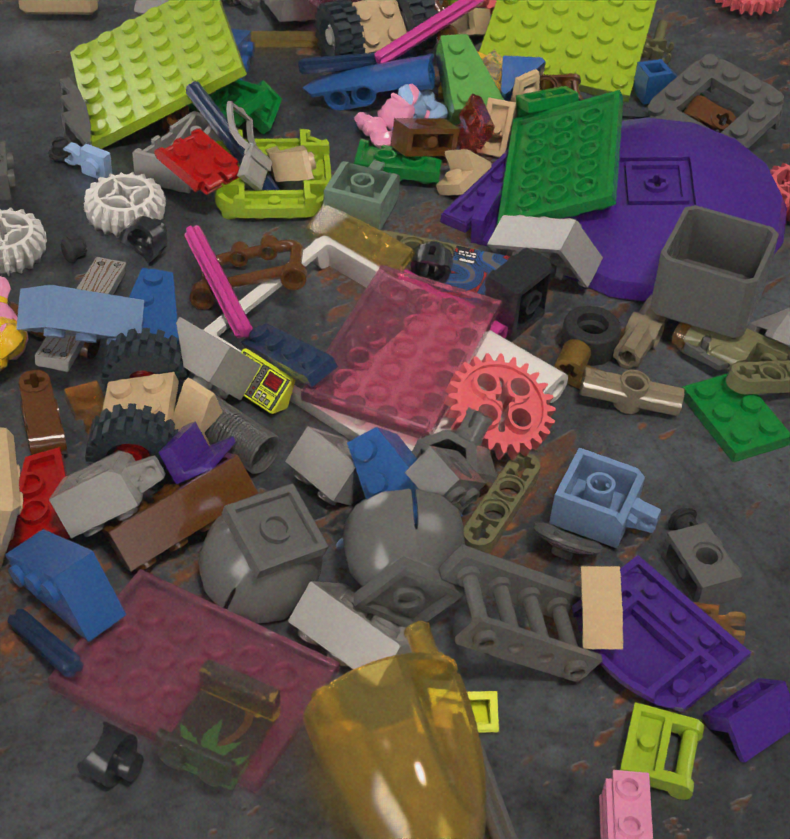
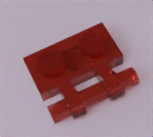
M472 93L459 114L461 123L456 126L459 128L457 146H460L459 150L466 149L477 154L476 148L481 150L486 141L490 140L495 126L482 97Z

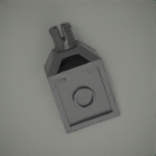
M468 407L466 415L456 431L446 429L420 438L412 450L417 459L430 446L459 451L484 481L494 483L497 478L490 451L481 445L489 426L492 425L494 420L471 407ZM462 507L457 509H459L460 513L462 514L465 508Z

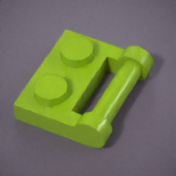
M635 702L620 771L649 773L650 787L668 791L676 799H690L693 796L694 781L691 777L697 743L703 738L704 724L692 717ZM671 732L679 734L682 738L675 773L664 770Z

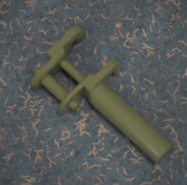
M666 20L658 22L654 39H646L642 58L651 60L662 59L665 63L670 62L671 53H667L666 58L663 57L664 52H671L674 49V43L670 42L669 47H667V39H664L668 26Z

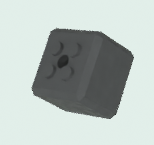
M696 205L685 207L661 251L650 307L656 315L734 339L743 336L765 289L779 234L770 226Z

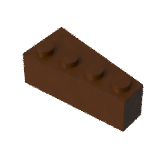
M226 453L212 470L185 480L180 484L172 483L163 486L152 495L154 502L149 505L146 501L140 502L136 513L121 521L115 518L101 530L121 565L130 571L134 569L142 571L153 565L157 560L155 556L168 549L171 552L184 546L189 541L187 538L189 535L198 530L200 532L209 530L216 519L222 515L225 505L253 497L258 494V491L239 456Z

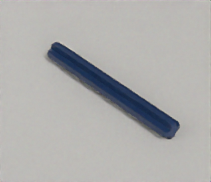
M413 49L409 50L395 60L417 57V52ZM376 52L303 58L298 62L299 72L303 75L339 72L378 64L374 57Z
M192 82L186 87V94L241 166L245 149L234 139L228 125V120L199 82ZM267 173L262 190H279V187Z

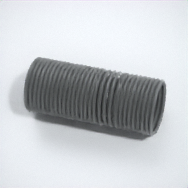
M216 396L223 413L205 432L209 444L212 445L233 436L236 443L227 453L237 454L245 469L252 474L265 471L278 454L280 448L278 435H275Z

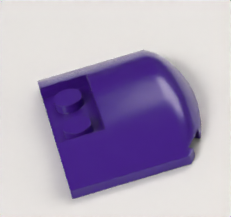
M639 555L620 568L623 608V649H588L589 651L601 654L603 661L600 665L630 691L654 704L672 708L683 713L751 656V652ZM579 600L572 606L573 617H576L579 633L582 638L581 600Z

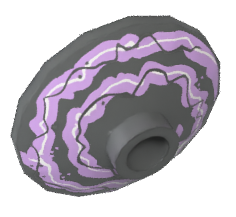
M534 522L533 529L544 540L553 545L551 553L558 557L572 560L574 553H602V545L590 538L549 523Z

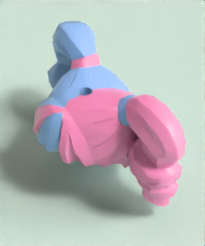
M405 84L399 88L398 95L392 93L391 98L386 101L382 109L377 110L378 117H372L364 112H359L354 117V120L365 136H370L371 143L381 149L383 144L391 145L394 118L446 119L448 111L444 104L435 100V95L432 91H420L414 84Z

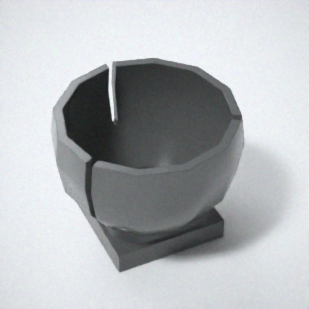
M293 483L225 505L222 515L209 528L199 553V569L204 591L221 611L225 609L232 591L236 588V593L228 607L227 615L252 624L283 621L293 613L310 581L318 582L322 569L323 555L329 546Z
M411 489L381 492L357 504L344 522L343 543L350 574L363 586L353 594L354 607L414 631L465 595L464 587L441 580L438 568L462 544L465 545L463 522L459 509L442 495L416 489V530L414 526Z

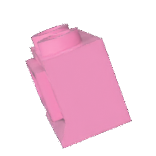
M613 770L611 779L606 778L602 794L599 795L601 839H653L649 773Z

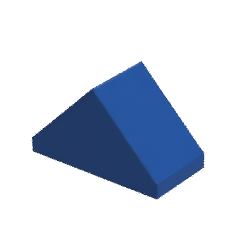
M503 55L500 93L505 101H511L516 77L534 69H537L540 75L544 74L546 61L542 57Z

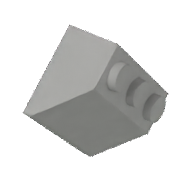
M310 581L288 622L299 629L297 634L302 639L314 645L320 644L328 650L326 655L329 659L341 666L348 665L358 672L356 677L363 684L371 688L394 686L430 651L432 644L411 629L354 607L353 594L356 591L347 584Z

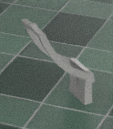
M228 101L227 120L230 131L237 143L245 149L237 176L254 190H262L267 171H271L272 161L256 145L253 134V119L246 114L242 107H238L232 101ZM233 110L246 120L248 142L242 138L236 128Z

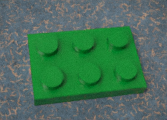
M240 79L208 94L226 119L228 101H232L236 106L242 107L249 116L251 113L261 110L264 107V103L272 98L266 87ZM194 103L188 105L190 113L192 111L200 112ZM233 110L237 128L243 123L244 118Z
M728 373L682 386L684 388L683 400L733 463L790 445V432L758 394H740L730 389L726 384Z

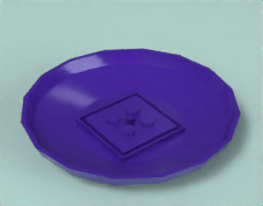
M656 118L622 121L616 205L602 210L597 209L581 213L574 217L561 218H572L581 224V228L603 257L588 287L609 297L646 302L648 297L653 295L661 251L684 208L693 205L773 227L779 234L774 251L775 255L784 242L787 206L767 164L736 139L696 123ZM565 276L573 281L579 282V280L576 278Z

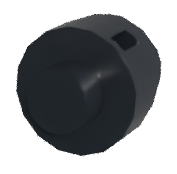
M140 216L123 229L120 234L121 243L143 256L147 263H150L166 249L168 245L167 229L159 219Z
M430 241L421 244L414 249L410 262L411 272L440 288L450 276L454 261L453 255L440 242ZM428 273H434L433 278L428 276Z
M105 721L103 722L102 735L97 745L85 759L78 763L77 768L79 773L111 788L117 785L123 778L132 781L140 772L144 757L137 753L138 740L136 735Z

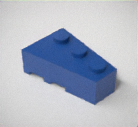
M142 268L129 298L144 300L142 328H150V333L156 334L158 329L165 331L164 337L175 336L178 338L177 345H179L173 272Z
M375 427L347 442L366 500L381 492L411 489L414 526L417 530L415 490L418 488L405 474V471L417 460L416 456L398 434L379 427Z

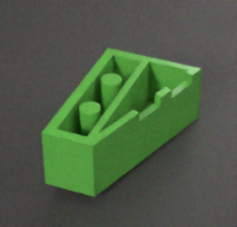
M468 34L440 36L435 54L444 104L448 111L447 121L453 125L483 123L488 97L504 100Z

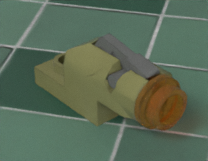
M680 322L672 337V343L677 345V349L681 353L716 370L724 369L729 372L732 365L738 362L786 361L790 359L789 346L748 328L743 336L734 339Z

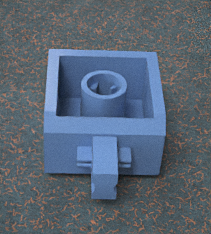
M578 448L554 495L549 524L618 548L627 527L653 533L659 521L661 509L640 499L645 476L638 468Z

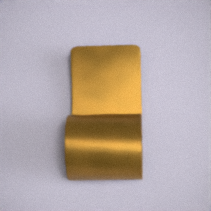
M576 339L568 340L564 343L554 365L555 368L568 375L567 383L580 389L585 367L596 369L587 365L591 356L589 346L583 341Z

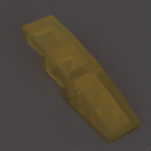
M325 204L321 206L306 227L308 231L319 238L328 236L399 277L415 254L412 248L390 235Z

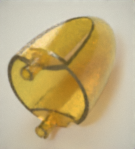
M425 621L415 622L404 630V636L408 641L411 653L389 656L367 663L340 676L327 686L316 689L311 694L312 700L304 711L303 722L327 782L347 818L362 839H484L487 818L485 765L479 732L469 696L460 673H455L458 670L455 660L438 651L429 623Z

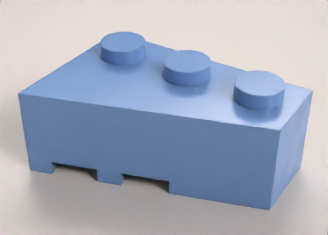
M56 285L20 289L17 330L44 333L43 336L52 338H65V335L76 336V341L96 343L97 339L107 340L106 345H109L112 340H116V336L120 333L127 337L128 330L135 328L137 333H141L144 300Z

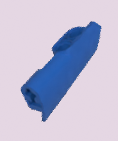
M434 54L322 75L302 89L311 97L324 95L327 105L334 110H346L371 105L375 101L377 93L396 90L405 84H414L420 91L430 90L434 88L435 70L432 63Z

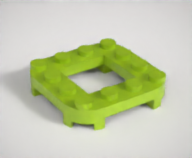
M239 129L238 132L243 138V129ZM300 129V138L255 139L258 149L265 155H267L266 149L276 146L281 151L303 145L308 152L313 153L316 163V169L312 170L314 178L302 180L303 190L245 191L244 181L241 178H237L227 185L222 183L223 187L215 191L216 206L225 219L323 218L324 189L332 178L329 141L327 139L322 141L312 137L311 130ZM215 141L228 153L231 154V152L228 150V148L222 141Z

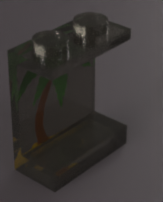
M207 659L199 670L200 691L172 733L162 728L156 733L158 758L173 769L179 770L182 768L198 775L208 785H220L233 791L280 715V689Z

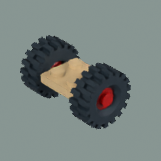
M134 328L128 330L127 337L120 333L116 336L115 341L112 340L109 343L101 377L102 384H105L104 390L106 395L100 417L96 415L90 428L85 461L89 462L88 466L117 451L132 454L135 461L155 455L165 472L161 482L166 484L170 480L171 474L158 452L179 432L178 429H174L175 405H177L183 383L188 377L190 378L191 372L183 367L180 345H177L178 338L173 335L166 338L164 337L165 331L159 329L156 334L150 333V328H142V333H137ZM160 481L151 487L152 490L159 488Z

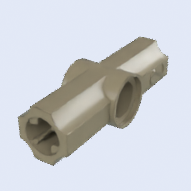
M652 295L648 297L639 313H632L625 328L624 336L614 350L613 357L618 361L619 366L630 370L632 367H639L649 349L657 347L663 334L664 326L669 319L656 315L650 307Z
M585 367L579 395L613 402L619 411L626 414L637 413L642 408L679 416L684 399V388L652 382L646 374L638 370H626L622 375Z

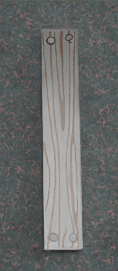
M96 257L77 289L113 295L126 273L127 263ZM65 335V338L46 337L35 354V365L67 372L70 370L85 342L76 341V336Z

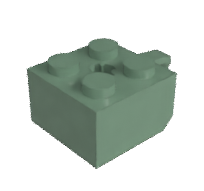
M373 160L369 167H364L342 161L324 189L323 218L368 231L381 230L398 201L400 176L384 172V162Z

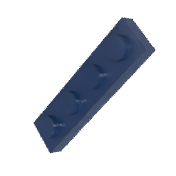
M267 323L255 327L250 332L249 337L241 341L244 348H247L281 371L311 387L338 367L333 356Z

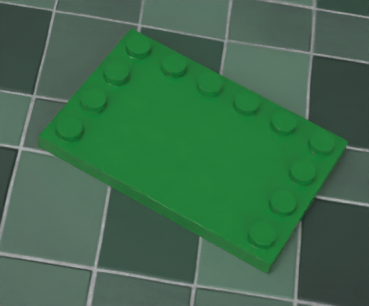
M620 90L513 119L497 225L503 215H523L539 218L545 216L561 219L616 205L623 113V96Z

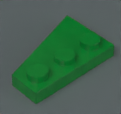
M360 138L354 164L369 167L373 160L385 163L384 172L398 174L400 181L407 179L416 180L422 184L439 183L441 159L429 156H404L393 151L391 146L383 144L381 149L371 147L368 140Z

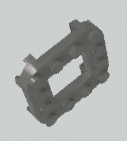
M706 54L701 60L690 65L660 91L648 105V118L692 122L706 127L681 111L689 105L694 96L700 95L705 90L711 93L717 88L749 106L745 112L721 132L736 139L748 149L770 128L776 130L780 126L784 95L775 87L736 65L720 59L714 54Z

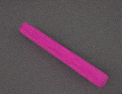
M484 0L456 1L377 51L374 55L377 63L395 60L483 4Z
M198 225L194 227L188 226L184 236L235 337H249L253 327L201 227Z

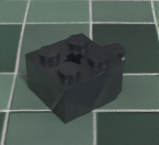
M527 247L516 255L510 256L503 265L496 270H492L485 279L486 291L482 311L487 316L508 327L505 339L510 342L514 341L544 316L548 285L556 276L557 266L551 264L549 259Z

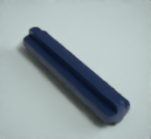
M17 609L15 614L9 615L8 623L11 625V630L65 677H74L76 672L82 671L84 664L80 661V656L26 610Z

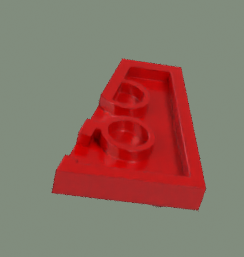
M60 447L25 457L19 478V491L23 494V506L21 514L17 516L14 536L9 541L6 553L42 529L65 539L71 538L49 501L61 480L67 476L64 455Z

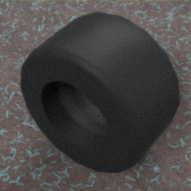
M598 306L577 307L570 311L564 319L561 348H563L564 343L568 340L576 339L583 341L591 350V356L587 365L604 364L613 359L614 350L620 340L621 323L613 313Z

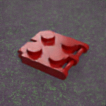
M199 128L193 130L190 136L184 139L177 138L173 141L172 145L166 148L160 147L154 152L156 158L195 192L201 190L204 194L209 195L223 187L222 183L227 185L239 178L237 176L240 168L238 167L239 161Z

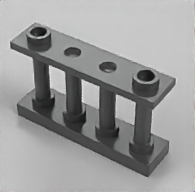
M463 544L438 567L441 580L464 587L472 622L455 637L456 644L575 682L585 678L590 671L603 661L601 654L578 647L568 612L575 603L581 600L580 586ZM482 594L495 598L500 621L488 617ZM513 604L525 609L530 631L518 626ZM543 615L554 619L559 640L548 636Z

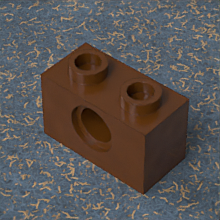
M394 118L390 146L404 156H445L446 150H456L459 128L444 118Z

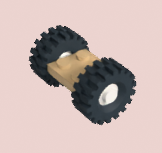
M336 0L321 3L317 6V12L314 15L316 18L314 27L317 30L315 37L318 38V49L322 51L321 57L377 52L436 15L438 12L434 9L435 1L364 0L352 3L350 0ZM437 33L412 49L416 52L433 49L434 45L438 42L436 39Z

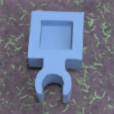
M71 142L63 148L64 151L71 153L65 158V162L70 165H80L83 174L99 179V177L108 178L109 173L112 174L110 152L87 143L80 147L78 144Z

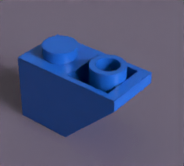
M662 59L637 62L632 90L643 104H649L678 75Z

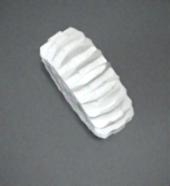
M121 172L120 175L109 173L108 178L99 177L98 182L91 183L90 189L86 190L85 202L83 203L89 224L94 225L95 231L103 230L105 235L113 233L116 238L119 237L123 229L140 216L159 220L164 219L166 199L161 185L155 183L153 178L146 179L145 174L136 176L134 172L130 174H123Z
M12 207L8 210L0 209V274L7 273L8 276L12 272L22 274L24 268L33 269V263L41 262V256L45 255L46 232H44L41 221L35 219L34 214H25L24 209L16 212Z

